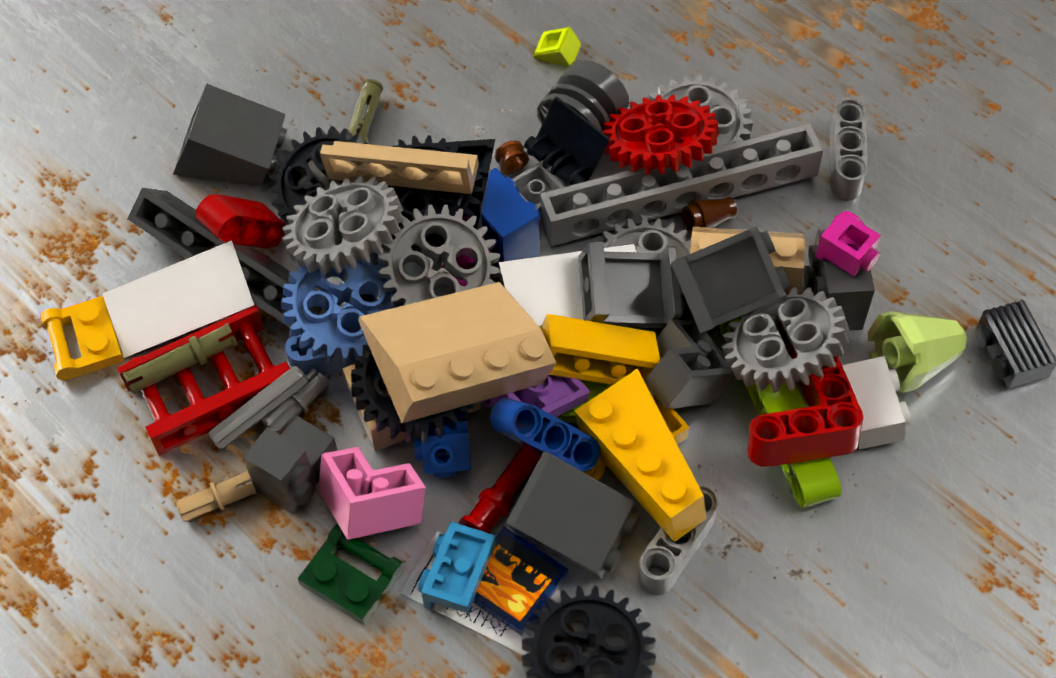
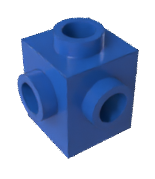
M467 421L457 422V429L455 431L443 426L442 438L436 436L433 431L428 432L427 442H423L421 438H414L416 462L423 461L424 474L433 473L435 477H449L456 474V471L471 470Z

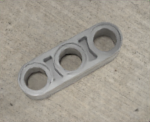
M844 99L838 102L830 129L831 190L837 198L845 201L854 200L861 195L868 171L866 109L861 102L854 99Z
M698 485L703 493L705 508L708 512H706L705 521L682 536L688 541L687 543H673L669 539L668 534L660 528L640 558L638 581L645 592L652 595L667 593L712 529L719 503L717 494L710 487ZM652 566H660L667 573L655 576L647 569Z

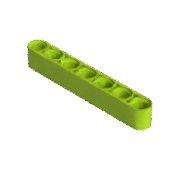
M739 317L718 325L723 336L726 333L732 332L728 324L730 322H740ZM756 383L750 387L746 386L758 416L806 408L796 383L794 390L790 391L786 383L781 385L778 392L773 391L771 384H768L763 391L758 390ZM830 457L781 465L795 499L801 508L804 509L841 497V483Z

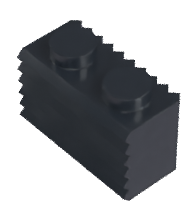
M1021 299L1018 302L1014 301L1011 304L1007 303L1004 306L1000 305L997 308L993 307L990 310L986 309L983 311L975 329L976 338L979 345L983 348L986 347V350L989 351V355L992 357L993 372L997 378H1002L1006 388H1014L1051 376L1056 366V358L1024 300Z

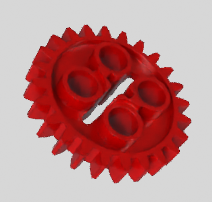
M657 95L655 101H650L648 98L643 97V103L637 104L631 101L629 102V109L619 107V115L610 114V122H604V131L602 132L610 138L605 148V154L610 155L611 162L619 161V168L630 165L631 172L633 173L640 168H644L645 175L651 173L653 169H658L660 175L664 174L666 168L679 172V165L682 164L691 168L693 159L704 161V154H712V146L718 144V121H716L715 113H710L709 106L701 107L699 100L689 103L687 96L679 101L675 100V95H671L667 100H663L661 95Z

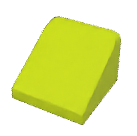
M571 27L543 31L533 57L536 60L569 67L572 62H575L581 42Z

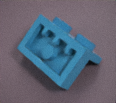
M450 521L445 535L440 533L436 539L433 549L435 560L431 569L426 568L419 581L418 592H421L424 607L433 609L434 604L437 603L469 613L496 545V535Z

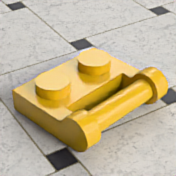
M103 296L63 309L49 308L40 314L42 326L48 330L56 360L54 371L58 379H72L124 362ZM73 324L82 357L71 359L63 326Z

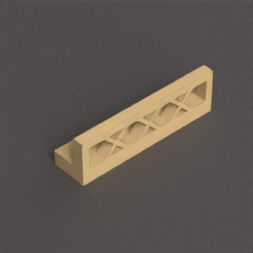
M334 141L333 145L322 144L320 151L328 179L344 181L345 177H349L351 182H355L359 176H363L365 182H367L372 177H376L378 184L386 181L388 186L472 194L479 165L477 155Z

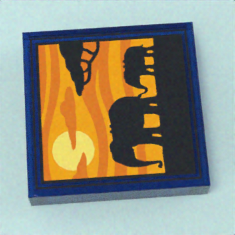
M504 526L496 535V545L473 603L522 636L526 631V624L534 621V611L544 608L546 599L554 595L569 575V569Z

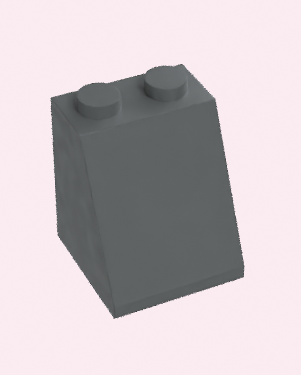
M206 83L191 118L173 174L182 177L261 186L266 174L272 175L276 169L274 162L279 160V156L274 155L276 147L281 148L287 133V129L282 127L286 114Z
M544 451L506 524L520 538L603 579L606 571L612 573L616 568L622 555V551L618 550L624 536H632L639 523L640 516L636 514L638 507L635 501Z

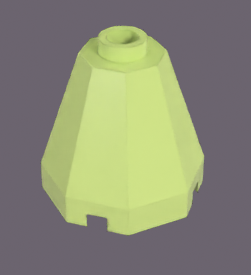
M890 311L879 314L868 331V341H875L876 349L869 352L870 359L885 356L888 369H895L900 384L899 392L905 393L918 389L958 359L966 349L967 337L964 329L956 320Z

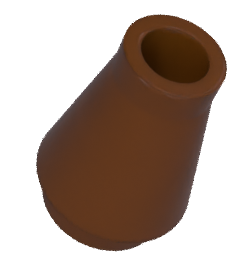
M731 197L692 200L687 206L682 208V222L685 229L692 234L693 227L714 228L726 220L736 217L737 207Z

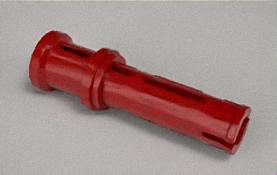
M522 446L494 485L480 492L478 503L469 515L462 516L459 524L491 534V530L501 517L505 518L509 514L511 508L509 502L534 470L542 455Z

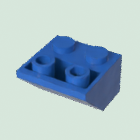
M497 168L492 169L488 178L481 217L482 227L486 226L488 228L484 236L485 240L495 239L496 241L495 246L491 249V253L500 254L499 261L494 264L495 267L500 269L499 262L540 256L539 241L541 240V235L539 232V220L541 216L535 204L531 201L526 202L519 194L517 185L510 177L505 178Z

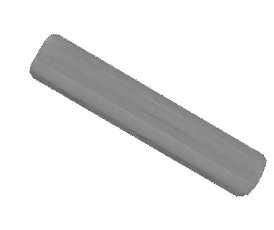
M297 366L291 367L212 428L209 432L212 442L220 449L227 447L306 386L308 379L304 372Z

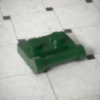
M337 523L329 532L326 542L297 579L301 586L365 625L402 574L405 563L395 556L392 558L385 556L358 538L347 540ZM343 548L378 569L382 574L375 581L338 558L336 554Z

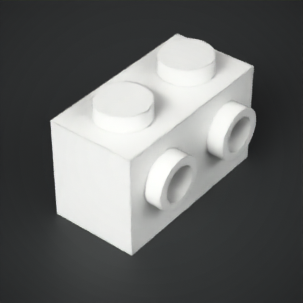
M885 356L842 365L863 412V423L858 444L859 450L905 440V425L911 423L910 414L906 402H899L896 394L897 391H900L898 375L895 369H888Z

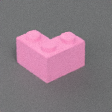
M359 447L321 454L318 490L347 540L421 524L426 487L410 463L373 470Z

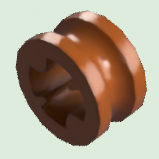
M517 140L505 142L494 153V158L504 174L517 173L529 162L528 154L524 151L522 143Z

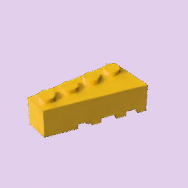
M638 369L575 410L578 429L598 442L600 447L599 458L674 542L706 520L703 493Z

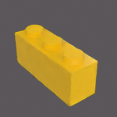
M553 314L546 315L541 327L543 335L557 362L549 375L614 385L636 369L639 370L643 380H645L660 361L655 332Z

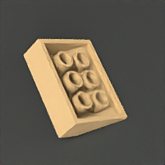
M500 282L363 315L358 319L401 423L543 384L557 363L541 328Z

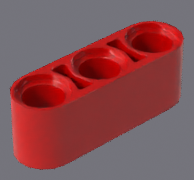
M211 194L203 199L196 209L195 216L197 220L224 243L232 240L233 244L270 249L277 246L283 240L282 238L286 236L283 227L287 226V224L262 202L221 194Z

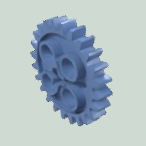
M374 253L369 254L371 262L367 263L360 259L357 261L356 269L353 270L347 264L344 265L343 270L338 274L334 267H331L325 275L322 274L320 268L310 273L307 266L303 268L298 266L299 273L289 272L288 281L291 284H284L283 295L286 298H283L281 301V309L287 311L283 315V323L293 324L289 330L290 337L302 335L299 341L300 348H304L309 344L313 345L312 357H316L321 351L326 352L327 363H330L336 354L340 355L342 364L346 365L348 355L353 354L355 358L356 356H363V345H368L359 324V317L404 306L403 302L396 305L390 304V300L395 294L394 291H382V286L389 279L378 278V271L386 267V265L380 263L374 265ZM339 277L344 283L334 285L327 278ZM370 294L376 297L378 301L368 303L362 300L360 296ZM343 302H347L343 307H340ZM313 306H319L325 309L326 313L315 315L308 309ZM354 324L360 331L349 333L342 326Z

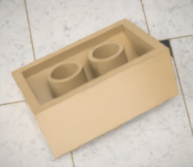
M693 227L690 254L746 230ZM768 231L776 252L769 254L774 268L783 267L791 286L784 290L785 294L789 295L793 287H796L800 294L805 255V238L803 233Z

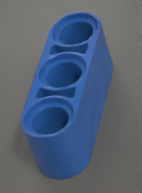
M510 398L499 400L492 408L490 419L493 428L502 435L542 455L546 451L580 471H588L598 462L600 447L593 437L534 405Z

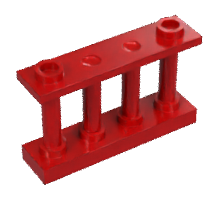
M256 305L234 313L226 319L144 356L134 357L126 364L117 367L129 392L131 391L129 385L143 379V377L140 376L126 382L123 372L134 369L189 343V338L196 336L198 339L228 323L232 333L219 338L218 341L221 342L233 335L237 342L243 340L260 371L258 375L239 382L224 351L211 356L210 359L225 386V390L208 398H204L190 368L175 373L190 406L173 414L168 413L155 384L141 390L155 420L154 423L145 426L159 456L209 433L212 428L290 369L287 362L277 366L272 364L256 334L265 330Z

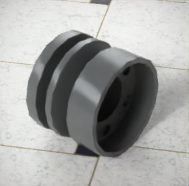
M580 59L572 62L560 77L556 86H553L537 107V115L542 125L554 98L557 96L602 132L604 131V122H610V114L619 115V107L628 108L629 95L623 83L606 67L590 60Z

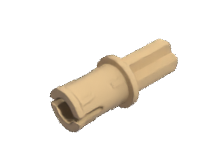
M246 470L242 474L215 485L212 481L209 483L211 487L179 499L176 505L183 521L188 522L219 508L221 511H224L223 506L249 495L257 494L253 483L237 489L238 486L251 481L248 471Z

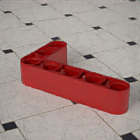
M779 320V334L790 357L795 359L797 355L794 347L791 345L785 329ZM833 356L836 364L835 367L823 366L821 368L824 375L822 378L814 374L810 375L809 385H805L801 380H798L809 407L756 416L751 421L747 446V456L751 462L761 467H772L847 455L857 449L863 423V412L838 356Z

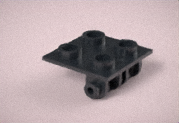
M556 96L537 137L530 136L524 143V147L527 149L526 153L529 156H533L539 162L543 161L542 167L545 169L552 167L550 173L564 181L566 186H571L590 180L610 138Z

